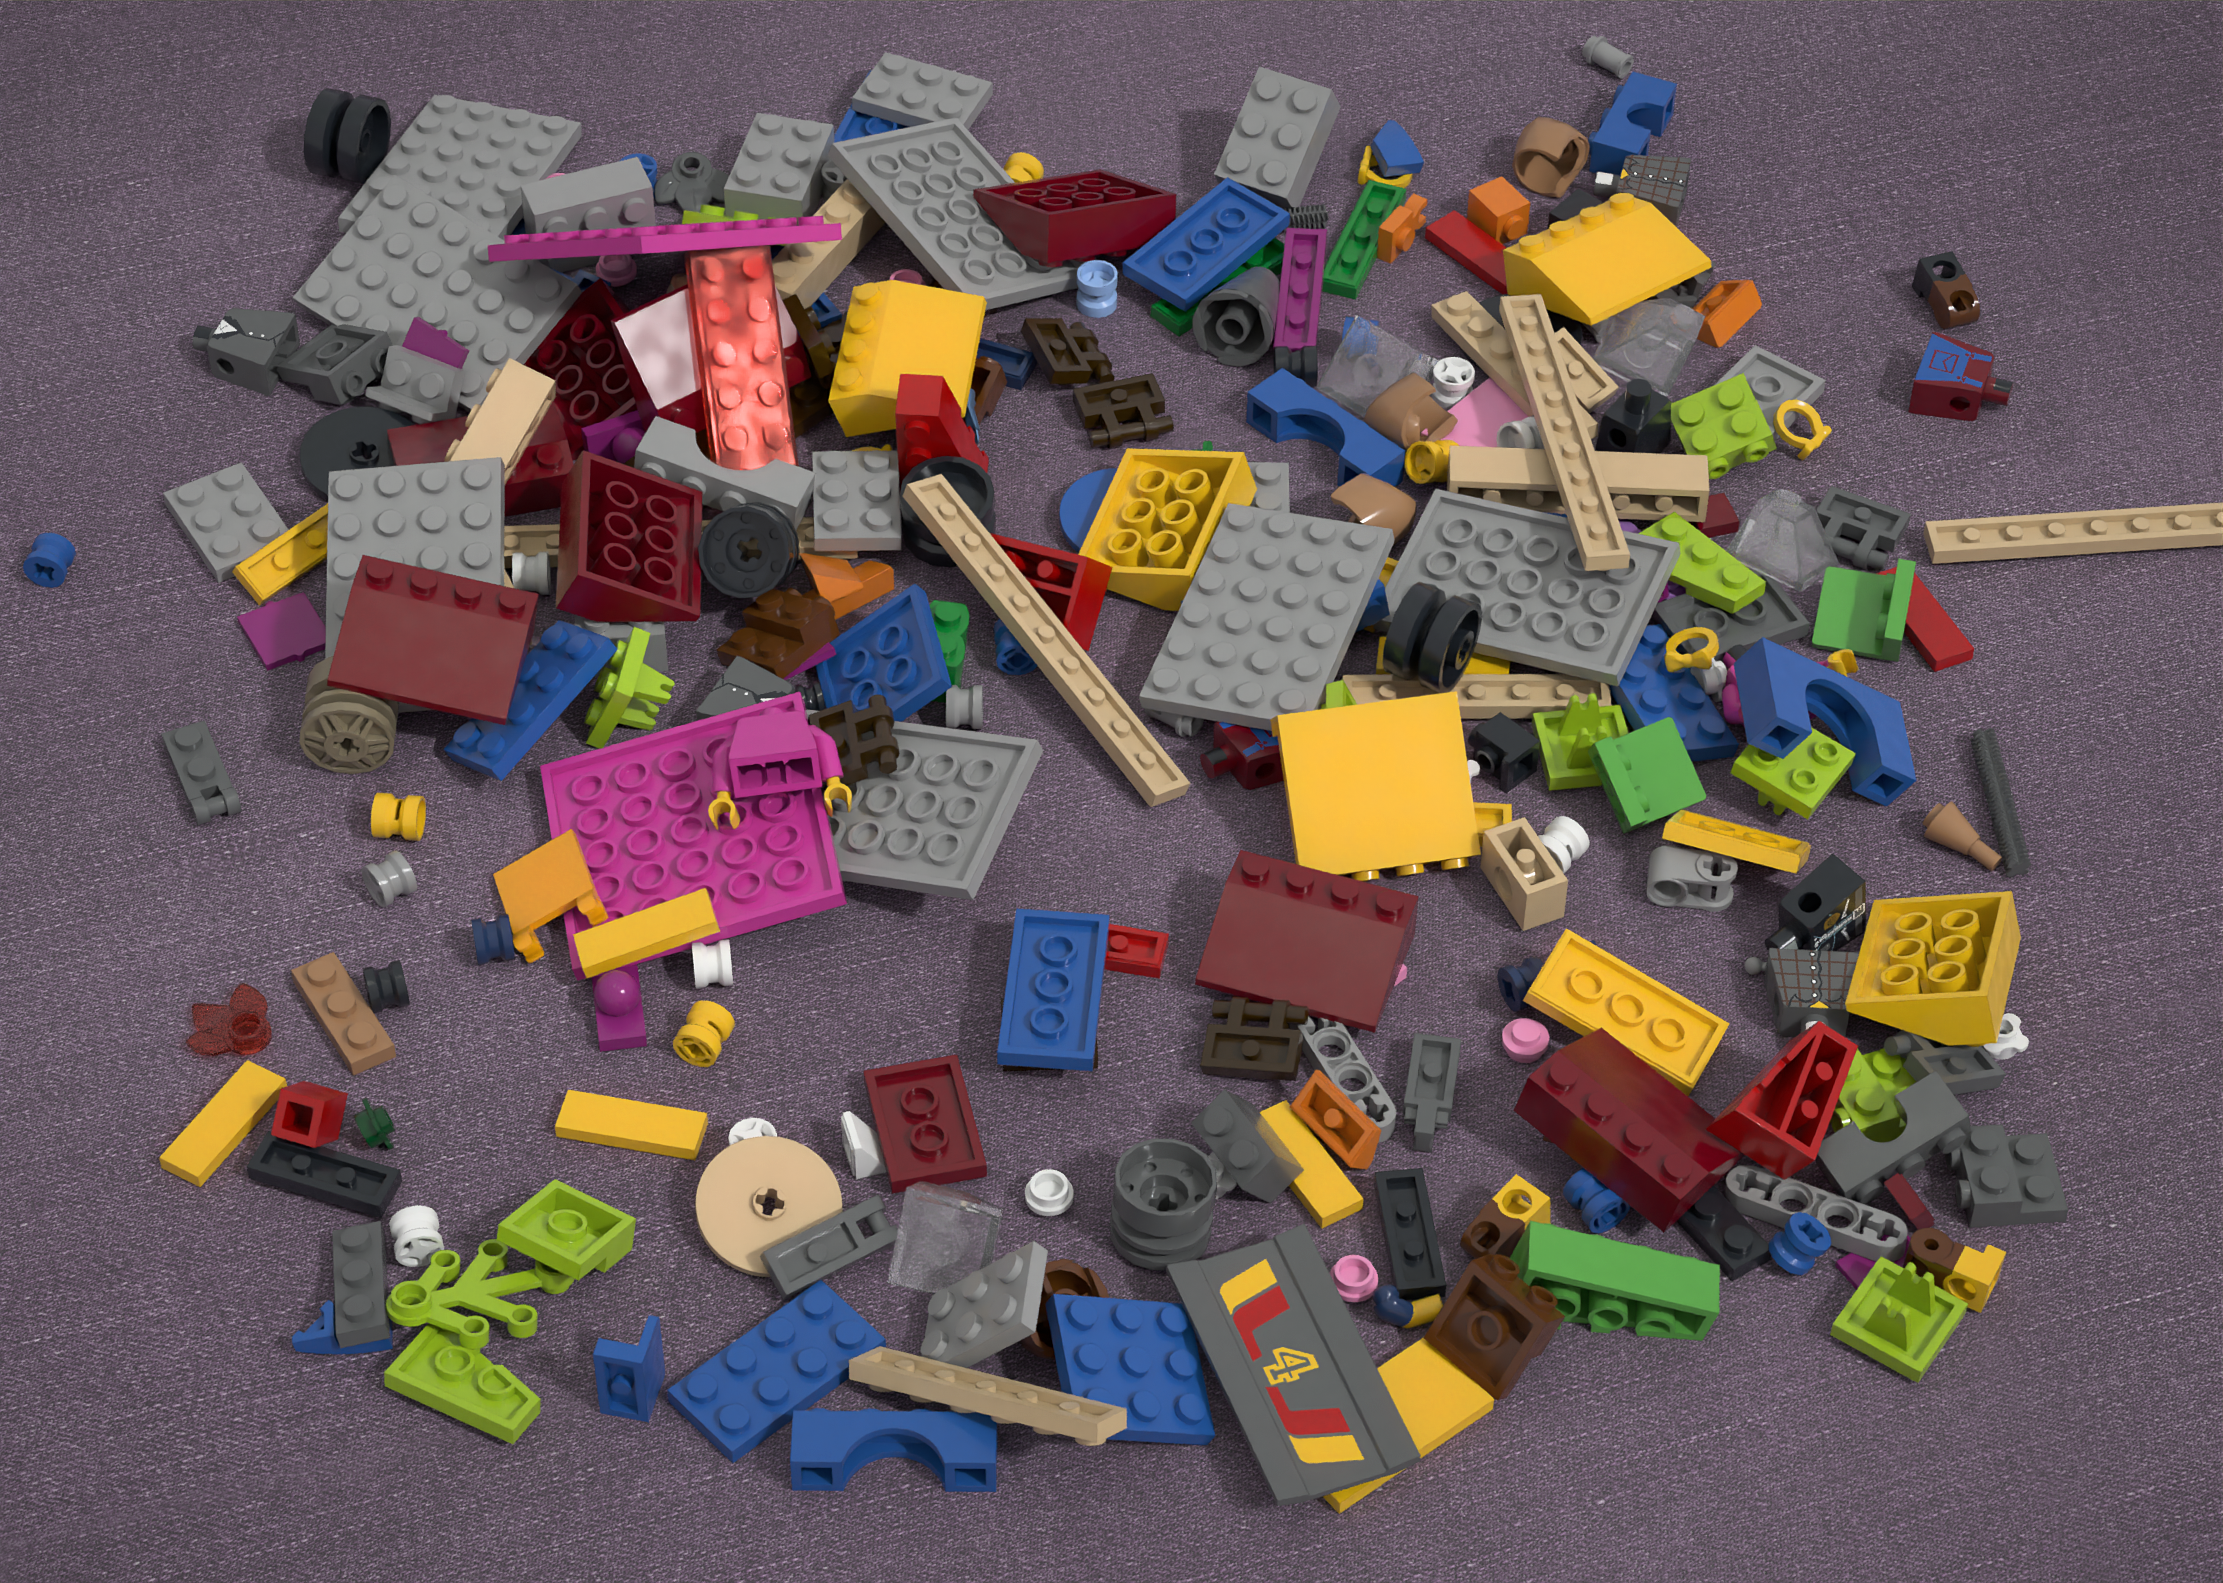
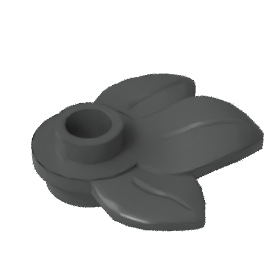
M697 152L683 153L674 160L672 170L661 176L656 182V203L667 204L676 201L683 212L684 210L700 211L701 204L709 205L712 200L725 203L724 187L729 176L722 171L712 168L709 159L703 154ZM693 167V168H697V169L691 171V170H688V169H686V168Z

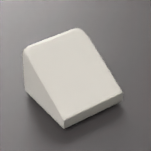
M850 1111L843 1112V1116H841L842 1143L852 1175L856 1179L886 1173L877 1133Z

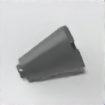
M1252 267L1205 296L1199 303L1193 316V333L1199 346L1205 352L1209 350L1219 357L1217 361L1224 365L1241 367L1258 361L1268 351L1274 337L1280 292V282L1277 276L1267 268Z

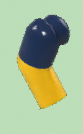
M1394 1285L1381 1286L1375 1289L1372 1296L1376 1304L1373 1310L1379 1319L1406 1329L1433 1322L1443 1307L1439 1294L1413 1302L1400 1299L1399 1292Z

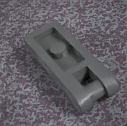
M205 720L161 733L164 748L197 826L211 822V817L227 813L228 816H232L242 812L237 792L231 784Z
M880 1195L869 1198L762 1252L760 1259L783 1300L814 1285L819 1280H824L877 1252L892 1247L903 1239L897 1226H891L883 1213L886 1210V1206ZM867 1222L873 1235L865 1239L857 1224Z

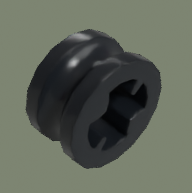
M818 681L811 682V685L807 688L803 687L802 684L795 685V693L801 692L806 710L821 711L825 709Z

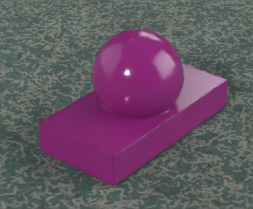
M638 410L581 428L584 451L622 464L635 456L636 449L646 433L643 429Z
M638 965L618 967L593 976L592 986L600 1052L647 1046Z

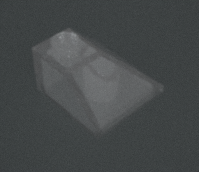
M1669 297L1641 301L1609 317L1593 359L1603 370L1627 382L1634 379L1646 380L1651 384L1653 391L1668 397L1696 342L1705 315Z
M1356 315L1316 388L1365 417L1370 404L1385 389L1405 376L1416 373L1430 383L1433 377L1434 365L1439 360L1410 342Z
M1776 489L1757 501L1726 552L1743 565L1801 592L1824 578L1825 569L1828 566L1837 567L1839 562L1815 507L1801 501L1802 498L1795 492Z
M919 1181L908 1186L887 1283L935 1294L937 1291L964 1279L972 1272L979 1271L992 1264L1003 1208L971 1193Z

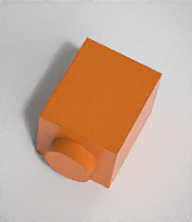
M1502 176L1469 190L1467 219L1501 244L1518 239L1528 233L1530 202Z

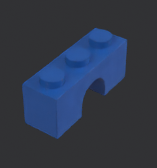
M1632 71L1625 85L1617 87L1612 108H1605L1601 117L1599 131H1592L1588 139L1590 145L1588 155H1591L1589 172L1621 175L1625 157L1629 155L1648 156L1650 135L1661 137L1673 116L1676 83Z

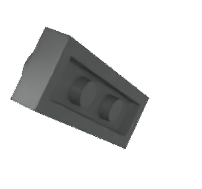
M381 1221L332 1231L335 1324L340 1348L390 1338L389 1317L386 1311V1301L388 1298L386 1242Z

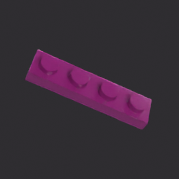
M1286 228L1274 346H1287L1291 349V352L1300 350L1303 346L1317 347L1327 248V229Z

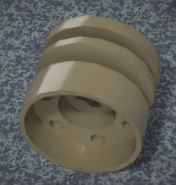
M333 656L328 657L317 663L308 675L299 744L309 759L318 766L333 772L358 774L373 771L384 765L393 754L399 702L327 686V679Z

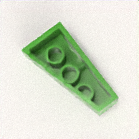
M1534 1221L1529 1222L1510 1257L1519 1266L1520 1272L1518 1277L1530 1287H1543L1557 1298L1558 1303L1555 1308L1565 1316L1562 1322L1591 1324V1332L1610 1334V1331L1622 1327H1635L1637 1336L1702 1341L1719 1314L1720 1265L1700 1261L1694 1257H1683L1653 1250L1647 1246H1636L1607 1239L1600 1235H1589L1560 1228L1553 1224Z

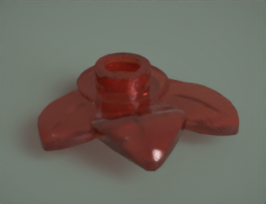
M240 983L234 990L229 1005L193 1004L192 1017L198 1032L186 1040V1045L193 1051L208 1056H217L231 1051L240 1055H251L262 1051L272 1039L270 1023L265 1019L268 1010V1003L265 997L252 986Z

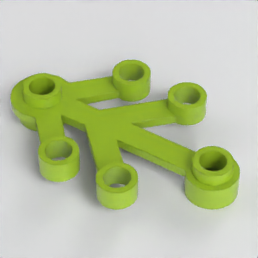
M489 1239L479 1245L478 1255L451 1288L437 1290L441 1283L452 1282L460 1276V1256L452 1250L435 1252L431 1256L430 1266L418 1281H405L393 1288L386 1301V1311L388 1317L396 1324L414 1327L430 1323L458 1333L462 1346L468 1349H479L489 1342V1322L481 1316L473 1315L466 1317L446 1308L461 1306L507 1323L508 1332L512 1336L527 1338L534 1335L537 1331V1311L529 1305H515L495 1297L539 1287L547 1293L560 1294L565 1292L575 1279L538 1260L535 1261V1269L486 1279L490 1272L501 1271L508 1264L507 1245L497 1241V1239Z

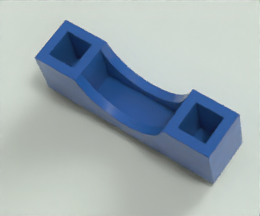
M1281 368L1247 392L1246 423L1275 443L1292 439H1307L1322 443L1331 448L1339 456L1337 481L1339 487L1360 474H1368L1394 487L1403 482L1405 450L1285 369Z
M815 1408L809 1411L793 1410L790 1453L792 1491H844L851 1477L863 1466L883 1458L900 1457L915 1460L931 1469L939 1478L945 1492H996L997 1422L992 1421L991 1416L978 1412L958 1413L930 1411L927 1409L880 1411L871 1408L860 1411H830L824 1408Z

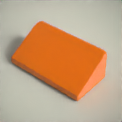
M1753 280L1720 281L1677 324L1678 329L1710 346L1722 347L1762 306Z
M807 553L799 554L808 580L818 596L826 598L830 603L864 589L862 581L848 560Z
M871 560L853 568L862 581L864 589L831 602L835 611V620L894 590L893 568L887 564ZM814 589L802 595L803 598L810 600L818 597Z
M1315 1070L1290 1105V1108L1351 1168L1367 1170L1373 1161L1382 1130L1320 1070Z

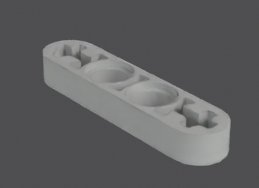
M1310 1015L1307 1025L1289 1024L1291 1030H1301L1303 1036L1302 1051L1314 1070H1320L1365 1115L1367 1111L1366 1105L1369 1103V1111L1373 1116L1370 1119L1382 1130L1378 1143L1389 1139L1395 1129L1396 1108L1344 1025L1339 1022L1318 1018V1031L1315 1032V1024L1311 1018L1317 1019V1017ZM1324 1045H1336L1344 1052L1340 1056L1332 1058L1322 1055L1319 1049ZM1355 1078L1362 1081L1365 1087L1359 1091H1348L1340 1083L1345 1079Z
M1739 1165L1727 1174L1725 1198L1739 1213L1784 1229L1785 1223L1792 1214L1797 1212L1807 1213L1825 1226L1831 1236V1245L1874 1261H1877L1882 1256L1894 1262L1905 1253L1908 1229L1903 1220L1893 1214L1791 1178L1784 1180L1771 1171L1753 1165ZM1747 1186L1753 1187L1748 1192H1743ZM1769 1193H1772L1771 1201H1766L1768 1200ZM1786 1199H1796L1801 1201L1806 1207L1801 1211L1791 1212L1782 1208L1780 1203ZM1833 1215H1841L1848 1218L1852 1223L1845 1228H1836L1829 1225L1825 1220ZM1861 1225L1866 1226L1863 1228V1234H1859ZM1884 1235H1889L1886 1241L1879 1240Z

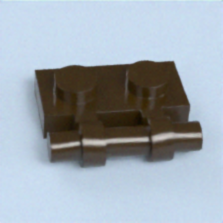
M794 294L782 301L802 340L808 363L812 366L821 386L830 392L836 368V362L830 360L831 354L835 353L834 347L825 329L817 332V330L822 328L812 306L804 308L797 295Z
M1025 318L1020 332L1050 384H1087L1090 377L1097 379L1099 384L1114 381L1115 377L1111 371V361L1105 353L1099 351L1097 337L1091 329L1085 327L1083 322H1075L1068 329L1062 318Z
M1153 373L1073 389V403L1084 428L1102 427L1099 430L1089 431V442L1092 448L1105 445L1109 449L1121 447L1124 441L1143 438L1144 441L1155 440L1159 438V434L1174 431L1173 420L1170 415L1155 417L1156 414L1165 413V398ZM1136 418L1138 419V422L1119 425L1118 423L1121 421Z
M883 695L871 696L868 700L869 708L858 711L852 700L809 715L811 725L817 726L834 739L844 775L840 782L846 786L869 778L866 764L875 761L878 762L879 770L884 774H890L897 770L896 759L899 757L900 752L898 741L892 736L891 732L895 723L892 709L887 706L886 698ZM872 731L874 738L863 741L862 734ZM822 782V787L824 790H826L827 788L826 782Z
M1235 996L1232 997L1231 1001L1214 1000L1212 1007L1213 1019H1226L1227 1025L1208 1024L1200 1064L1203 1074L1296 1081L1303 1036L1301 1030L1287 1028L1289 1024L1307 1025L1308 1007L1291 1005L1289 1000L1275 999L1273 1004L1249 1002L1248 997ZM1248 1021L1269 1023L1268 1028L1245 1025H1247Z

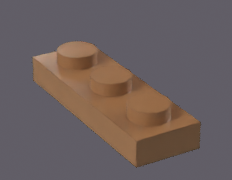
M334 952L291 970L293 983L353 1076L396 1057L393 1042Z

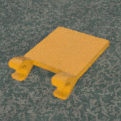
M572 829L493 874L505 912L509 915L510 926L513 932V944L519 952H523L529 964L544 956V950L534 930L573 907L577 906L583 915H587L593 927L608 919L607 911L597 894L579 841Z

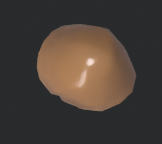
M1538 116L1523 128L1517 141L1512 163L1514 174L1519 182L1529 191L1546 197H1562L1587 162L1590 149L1588 139L1567 123Z
M1411 373L1385 389L1370 404L1363 421L1407 452V449L1415 442H1435L1445 438L1452 432L1458 419L1453 414L1444 410L1429 396L1436 392L1434 386L1416 373ZM1427 428L1428 436H1421V432Z
M1368 474L1356 476L1331 494V500L1334 504L1344 506L1353 513L1348 522L1393 529L1395 540L1393 546L1401 541L1413 527L1417 510L1414 499L1393 485Z

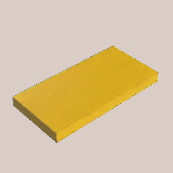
M1567 928L1523 999L1527 1004L1582 1036H1586L1602 1027L1687 1096L1690 1095L1729 1026L1728 1022Z
M1424 1337L1377 1368L1421 1455L1420 1459L1493 1410L1494 1398L1426 1341ZM1400 1472L1322 1497L1340 1514Z

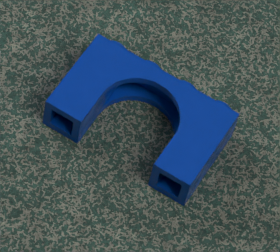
M1763 637L1734 663L1748 744L1784 759L1812 733L1808 713L1810 711L1828 725L1841 745L1856 753L1852 765L1848 768L1852 791L1884 806H1888L1917 781L1900 701Z

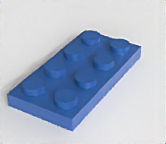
M1227 177L1123 262V275L1186 312L1290 225V213Z
M558 620L555 625L549 627L542 634L539 643L526 656L506 724L501 725L471 718L456 730L453 739L443 750L454 762L502 781L618 649L608 637Z
M1662 625L1646 626L1619 686L1609 684L1610 693L1617 704L1621 706L1624 715L1633 729L1638 730L1664 718L1671 717L1691 762L1734 757L1739 743L1709 697L1704 693L1696 677L1690 672V668L1668 672L1664 655L1669 636Z
M1016 908L997 1049L998 1065L1093 1071L1110 915Z
M819 1280L667 1390L668 1402L722 1454L734 1463L793 1419V1410L805 1411L849 1379V1360L879 1346L886 1348V1339L822 1280Z

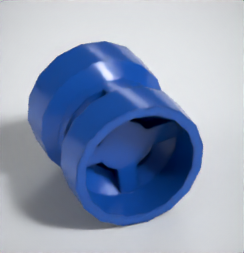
M999 619L993 628L994 641L997 645L995 650L997 667L1002 672L1010 675H1022L1033 671L1037 664L1002 620Z
M1585 1168L1575 1173L1563 1188V1196L1572 1208L1582 1211L1581 1218L1593 1233H1603L1612 1229L1626 1217L1630 1210V1205Z

